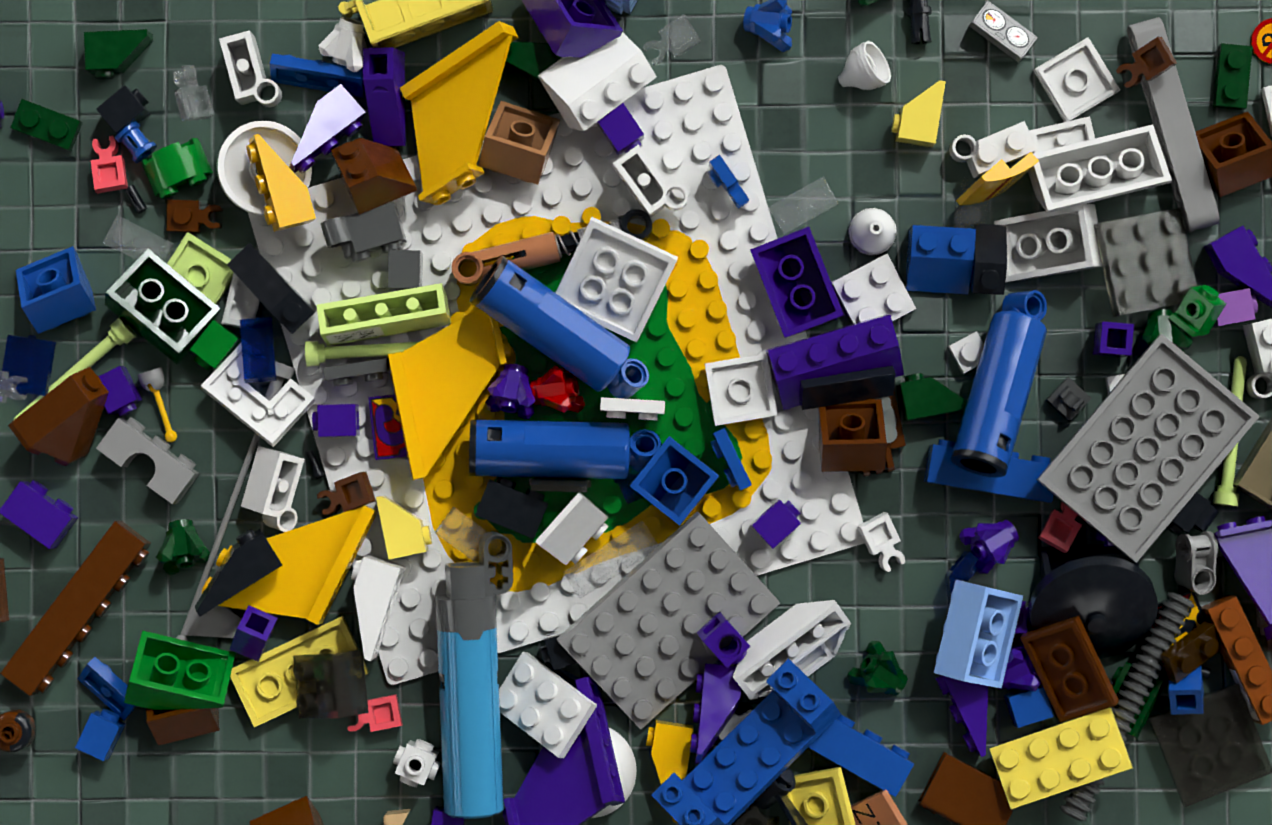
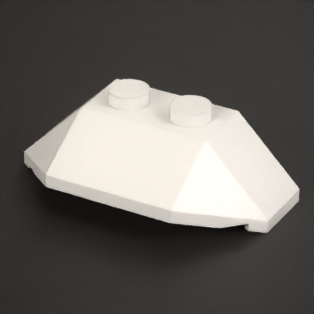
M835 600L795 604L747 641L751 647L747 650L746 656L737 664L733 678L750 700L757 699L758 697H767L772 692V689L766 680L788 658L808 677L835 657L851 622Z

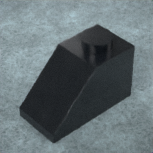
M974 223V229H976L975 257L970 289L972 293L1004 295L1007 271L1006 225Z

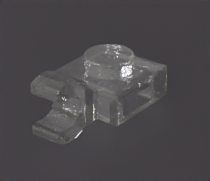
M185 65L181 67V70L173 71L174 83L180 87L174 91L182 122L209 119L214 116L207 86L198 85L194 65Z

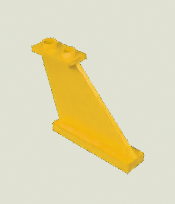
M498 21L400 87L404 98L411 100L423 192L418 195L420 201L441 205L451 199V194L459 189L472 186L476 182V178L485 173L482 167L476 165L510 44L519 38L513 26Z
M481 309L473 311L403 352L388 354L387 356L412 480L422 479L427 476L500 366L506 365V358L511 357L508 339H502L500 327H503V325Z
M363 505L266 538L282 566L218 606L246 610L248 605L266 613L306 618L316 625L323 624L378 510L368 505ZM233 545L221 551L216 561L217 566L221 565ZM210 576L202 589V594L213 577Z

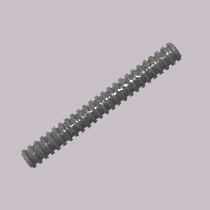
M1168 592L1167 596L1169 599L1167 602H1163L1162 605L1165 607L1163 611L1159 610L1158 614L1160 617L1155 620V627L1149 630L1151 632L1150 637H1145L1144 640L1147 643L1145 646L1141 645L1140 649L1142 652L1140 655H1136L1138 660L1136 664L1132 663L1131 667L1133 670L1127 673L1129 678L1127 681H1123V690L1119 689L1118 694H1120L1119 702L1112 708L1123 741L1127 740L1126 733H1130L1132 730L1130 728L1131 723L1135 724L1136 719H1134L1135 715H1139L1141 712L1138 710L1140 705L1144 706L1145 704L1143 701L1144 697H1148L1150 694L1147 692L1149 687L1153 688L1154 686L1152 683L1153 679H1158L1159 677L1156 674L1157 671L1163 669L1160 654L1170 648L1172 643H1176L1177 640L1174 638L1176 634L1180 635L1181 631L1179 628L1185 625L1183 620L1185 617H1189V608L1193 609L1194 607L1192 601L1174 592ZM1101 779L1069 790L1071 793L1069 796H1065L1064 800L1066 803L1065 805L1061 804L1060 809L1063 813L1078 821H1086L1087 817L1085 814L1091 811L1089 806L1091 803H1095L1096 799H1094L1095 794L1099 795L1100 790L1098 788L1100 785L1104 786L1105 782Z

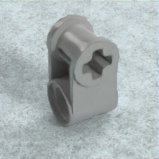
M1211 531L1202 532L1197 536L1180 534L1175 543V581L1178 585L1199 595L1208 594L1216 583L1217 538Z

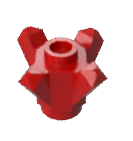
M555 365L543 377L531 381L530 387L535 398L534 405L548 406L563 413L567 410L580 412L584 408L585 402L583 397L578 396L579 384L576 379L577 377L563 367L559 368Z

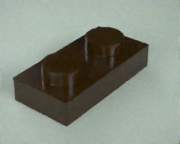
M1205 620L1160 654L1168 680L1177 684L1221 650L1215 624Z

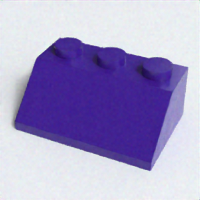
M522 0L526 10L530 13L539 31L551 47L552 52L560 57L582 58L620 37L623 32L604 0Z
M810 227L750 249L784 338L844 316Z

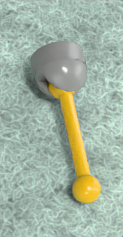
M162 367L137 374L143 389L154 394L166 430L165 440L170 443L176 441L177 433L171 428L159 391L165 382Z

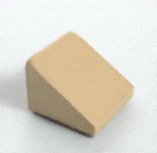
M410 809L387 811L383 816L384 825H404Z

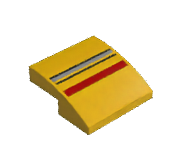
M1030 152L1010 169L1001 159L968 188L956 202L959 205H971L998 196L1014 185L1039 160Z

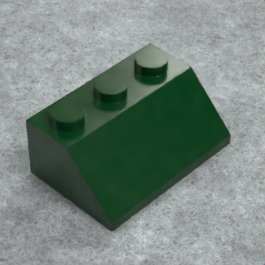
M149 249L105 293V306L175 364H178L187 355L194 343L221 310L220 307Z

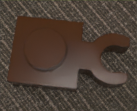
M1156 37L1132 53L1136 61L1135 63L1122 64L1117 68L1116 72L1123 74L1130 70L1132 79L1124 85L1126 88H1132L1141 82L1143 75L1147 81H1152L1175 66L1177 62L1164 39Z
M168 200L166 231L200 233V224H205L214 230L221 229L222 224L212 223L210 215L213 212H223V208L218 205H209L204 210H201V201Z
M359 472L334 482L336 491L325 490L317 494L318 499L329 497L331 500L330 507L322 510L323 514H334L340 510L341 506L343 512L376 502L367 472Z

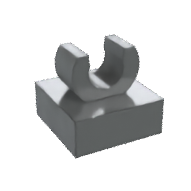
M1066 377L1048 396L1046 401L1067 421H1071L1092 398L1070 377Z

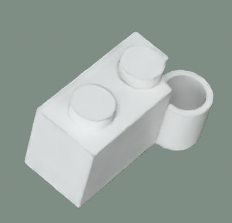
M251 31L220 38L219 41L235 100L241 105L259 101L265 107L278 105L282 99V91L273 80L266 78L256 38ZM264 87H275V95L272 99L267 101L261 99L260 94Z
M1025 121L982 138L977 142L970 135H960L953 140L949 148L952 159L961 163L967 162L973 178L984 175L1001 159L1008 165L1037 150ZM958 141L968 143L971 148L970 155L961 156L958 154L955 148Z
M639 145L613 162V169L650 218L665 207L671 211H679L686 206L688 201L686 188L678 183L668 186ZM669 191H681L684 195V201L680 205L670 204L666 198Z
M1272 319L1243 325L1255 373L1247 379L1246 391L1251 397L1256 399L1272 396ZM1259 377L1263 378L1267 383V390L1264 394H1259L1255 389V382Z
M258 446L241 507L263 514V522L271 528L283 532L292 530L297 523L298 516L296 511L291 508L305 459Z

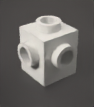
M416 739V742L410 740L406 747H399L393 764L398 765L395 774L401 776L399 779L401 782L417 787L418 783L424 786L428 778L434 780L441 764L436 761L439 752L433 750L434 745L424 740ZM411 760H419L421 768L419 770L411 768Z

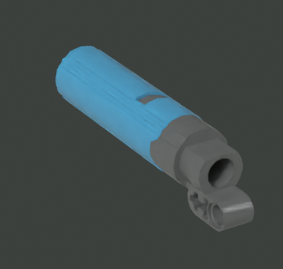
M494 531L485 533L479 540V562L445 564L446 595L435 598L438 673L441 682L439 699L444 813L453 818H486L499 814L504 809L499 684H497L498 647L495 594H504L512 587L513 559L512 545L509 539ZM494 539H500L502 541L501 551L496 555H490L488 552L489 543ZM489 561L496 562L497 572L503 576V579L498 580L497 586L490 581V578L495 577L496 570L495 566L488 564Z

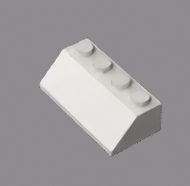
M1153 124L1034 153L1033 155L1039 162L1028 171L1036 198L1047 213L1168 184L1172 181Z

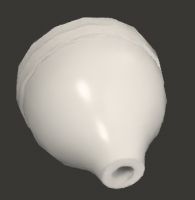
M870 41L861 43L850 51L845 67L838 76L842 87H856L862 90L880 88L890 82L891 79L890 68L881 50Z
M877 208L864 209L857 213L851 220L848 229L849 239L853 247L866 255H880L887 251L894 243L897 235L896 224L892 217L885 211Z

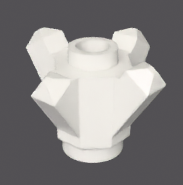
M340 17L339 23L335 25L334 30L319 44L320 53L323 56L333 57L332 61L334 63L347 66V69L352 72L359 71L363 67V48H367L364 38L365 32L363 31L364 24L352 18Z

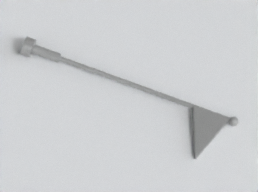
M271 360L267 372L273 375L265 394L267 400L270 401L279 392L285 378L292 379L295 371L294 367ZM254 433L181 634L176 639L188 641L186 636L234 638L236 629L242 617L228 607L216 606L199 617L195 605L202 595V589L210 574L260 436Z

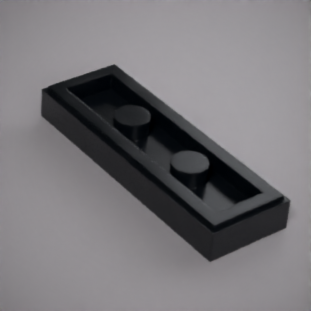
M893 366L800 380L799 403L801 409L807 410L893 396L896 373Z

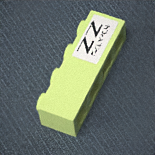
M442 283L316 305L320 335L327 346L451 324L447 294Z

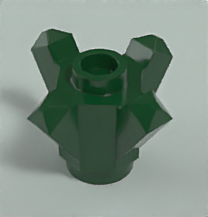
M1158 309L1148 313V319L1145 324L1146 329L1136 351L1138 358H1140L1159 334H1163L1184 353V350L1190 347L1193 340L1183 329L1169 319L1173 313L1171 310Z
M180 519L168 524L166 538L156 558L164 564L163 569L167 574L174 575L179 573L180 568L194 566L195 562L205 563L208 561L210 552L198 536L193 521Z
M871 641L866 649L869 655L863 659L860 668L853 667L848 672V680L851 684L866 686L868 693L884 692L887 695L896 696L906 686L908 677L900 669L893 651H886L880 641Z

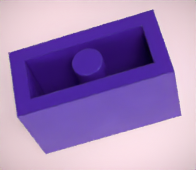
M32 480L31 483L29 481H20L0 508V514L48 549L57 548L78 519L77 516L71 513L74 508L60 498L55 501L46 495L48 489L35 480Z

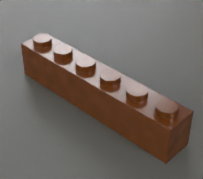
M114 521L0 674L29 696L38 694L39 691L43 694L53 683L55 678L51 675L57 667L63 668L72 658L74 653L70 650L77 641L82 643L90 634L93 628L89 625L96 616L101 618L112 604L109 598L115 590L121 592L131 579L127 574L134 565L139 567L146 560L150 553L146 549L151 542L123 521Z

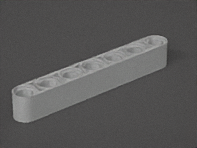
M1160 17L1128 25L1127 34L1132 53L1156 37H1162L1171 51L1166 30ZM1176 65L1152 81H1147L1143 75L1141 79L1142 88L1172 179L1171 187L1184 229L1189 233L1219 224L1218 208Z

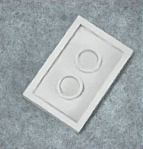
M522 652L499 689L500 713L558 758L566 756L597 707V704L528 652Z

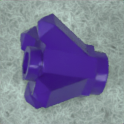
M518 364L504 365L500 376L487 388L490 393L485 402L487 409L491 412H499L500 410L507 413L517 412L518 417L529 419L534 414L533 403L535 402L529 384V370Z
M1003 520L996 523H978L977 527L962 529L959 538L964 545L971 544V551L978 559L975 563L977 572L988 574L996 563L1005 564L1010 549L1019 540V535L1011 522Z
M1019 638L1011 648L1002 689L1007 688L1009 690L1015 688L1036 691L1039 684L1042 683Z

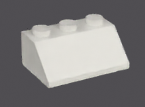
M623 32L620 37L582 58L562 57L538 75L568 127L580 131L587 130L657 77L643 52Z

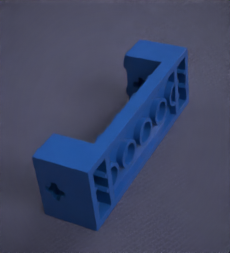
M789 658L766 680L772 692L683 780L673 773L651 795L679 825H731L841 715L834 702Z

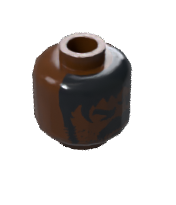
M10 710L0 715V750L17 752L28 747L34 741L36 724L27 712Z

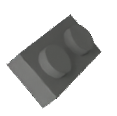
M385 358L325 367L323 371L325 381H333L334 386L353 384L352 378L364 376L365 382L384 379L383 373H390L388 359Z

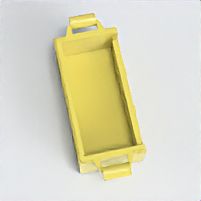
M351 0L349 2H341L338 9L343 17L351 18L355 13L360 14L373 48H396L491 13L493 7L491 0H378L367 5L364 4L363 0Z

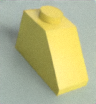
M939 80L904 105L900 110V114H894L891 132L896 133V142L933 147L936 144L946 81Z
M376 497L388 560L427 552V545L432 544L429 525L423 526V521L388 497Z

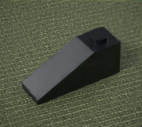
M251 243L227 264L291 334L316 312Z
M249 529L236 538L238 543L231 547L195 605L199 617L282 566V563L260 529L255 532L253 529Z

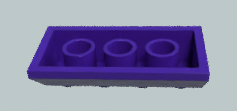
M889 314L766 350L783 410L800 406V380L893 366L896 373L895 377L904 375L900 347L891 315Z

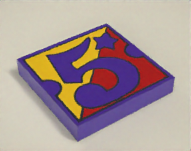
M395 394L368 397L375 460L407 457Z

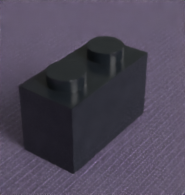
M498 477L497 481L489 479L475 515L535 539L549 503L543 501L545 495L529 488L526 494L515 490L516 483L502 477Z

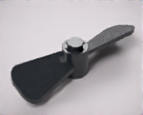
M746 704L738 705L737 710L716 739L718 744L754 710L751 706ZM788 767L753 803L761 809H769L778 802L791 825H808L787 796L796 785L794 773Z

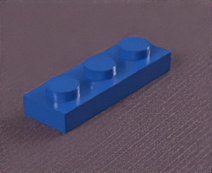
M272 53L270 75L271 80L275 83L327 92L342 84L351 96L364 97L363 69L352 72L347 69V66L331 64L322 60H308L296 58L292 55Z

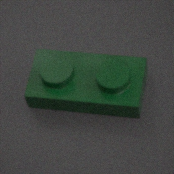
M1225 43L1219 45L1213 107L1237 110L1247 109L1253 46Z
M21 99L10 128L72 151L83 122Z

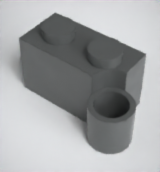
M394 202L376 207L362 214L355 213L320 223L327 248L341 246L344 257L346 259L352 258L353 262L370 258V252L382 249L383 253H388L389 250L401 249L400 243L407 241L397 206Z

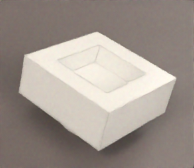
M976 331L948 346L962 374L978 366L984 344Z

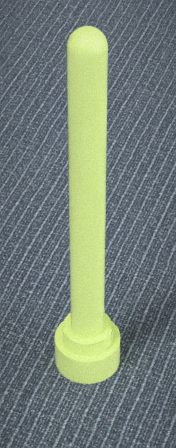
M119 317L110 325L109 335L16 415L14 420L69 376L92 367L117 344L119 346L123 343L128 344L137 336L135 331Z
M306 341V366H320V363H325L326 359L388 356V354L403 352L419 342L325 347V344H319V341Z
M1238 356L1234 360L1231 392L1243 402L1247 360L1243 356ZM1238 443L1223 460L1221 485H1218L1217 491L1213 493L1212 504L1238 507L1239 494L1236 493L1237 487H1234Z

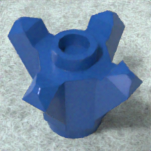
M768 0L762 4H756L754 7L748 6L744 14V30L751 32L753 35L760 36L781 52L790 50L792 38L787 36L786 33H789L791 30L792 9L787 5V0Z

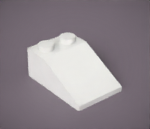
M1082 204L1050 213L1042 211L994 221L995 225H1006L1007 271L1005 283L1105 266L1095 204Z
M579 492L535 542L563 564L567 565L570 560L576 564L588 551L584 547L585 543L591 537L597 541L609 527L604 523L608 516Z
M371 555L356 561L351 575V579L355 580L353 589L364 659L372 661L378 656L406 566Z

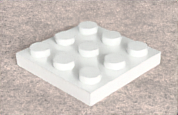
M591 217L555 293L604 328L637 342L678 257Z

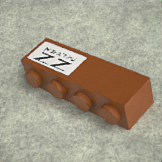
M1225 595L1202 606L1201 608L1207 621L1215 624L1221 646L1220 653L1253 722L1264 725L1272 721V670L1237 596Z

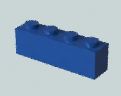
M939 439L938 445L932 444L929 446L924 482L1052 503L1053 494L1036 480L1050 464L1051 458L1032 455L1031 461L1019 459V453L1013 452L1005 476L987 477L968 472L952 463L950 458L955 442Z
M842 714L808 747L880 789H887L888 793L894 797L897 796L914 766V763L908 759L909 752L895 744L891 749L880 743L883 738L868 729L864 733L853 728L855 722Z

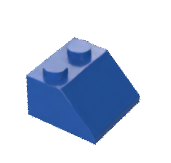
M912 225L908 233L906 290L968 295L975 257L976 229Z
M74 246L15 270L21 308L38 334L55 329L61 324L84 317L96 310L92 288Z
M669 436L630 487L681 526L719 478V475Z

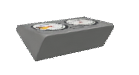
M990 1L985 3L969 25V27L1018 63L1038 38Z

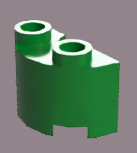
M191 138L188 142L181 145L179 142L173 143L151 153V158L141 160L142 167L155 196H160L161 199L177 194L179 192L177 187L188 182L190 187L199 185L208 180L206 175L213 173L198 138Z

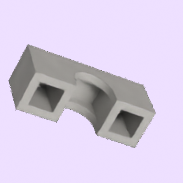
M129 417L128 420L118 418L96 449L120 467H128L132 460L140 454L144 453L150 456L155 463V474L147 486L171 504H178L200 475L199 472L194 470L196 464L183 454L177 457L168 451L171 446L160 437L155 435L152 439L143 432L146 427L134 418Z

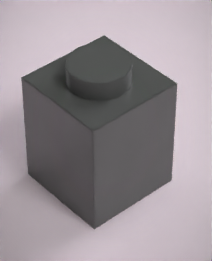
M420 250L388 251V289L399 291L422 287L423 253Z

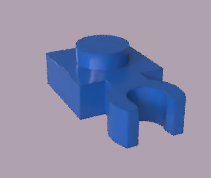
M721 155L709 161L708 166L711 170L707 173L717 188L722 185L738 209L749 202L748 196L738 184L737 179Z

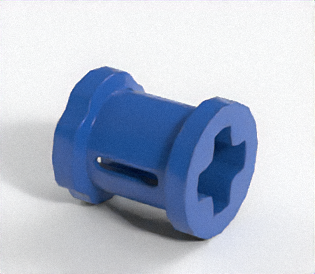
M137 121L125 126L115 136L118 143L122 142L133 155L132 160L135 163H139L147 158L157 147L154 142H150L140 131V124Z

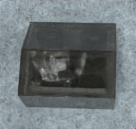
M362 649L293 655V673L296 680V703L299 710V719L343 718L369 713Z

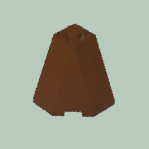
M88 367L69 376L8 426L28 452L36 455L43 452L55 457L56 463L67 466L89 453L109 391L91 367Z

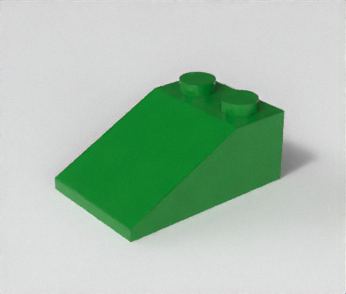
M142 630L123 703L152 710L223 708L236 653Z

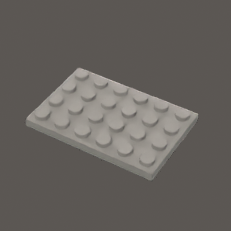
M1159 334L1036 480L1130 560L1137 563L1260 416L1163 334Z
M697 511L557 638V641L641 730L697 679V673H704L705 663L714 664L718 660L717 656L697 634L705 624L721 612L744 637L776 608L780 602ZM726 636L722 638L719 642V647L724 648L730 645L732 637Z

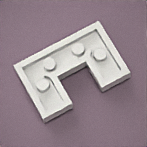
M243 340L203 382L201 388L269 445L274 447L314 404L315 398L292 379L270 401L257 392L249 383L268 362L265 357Z

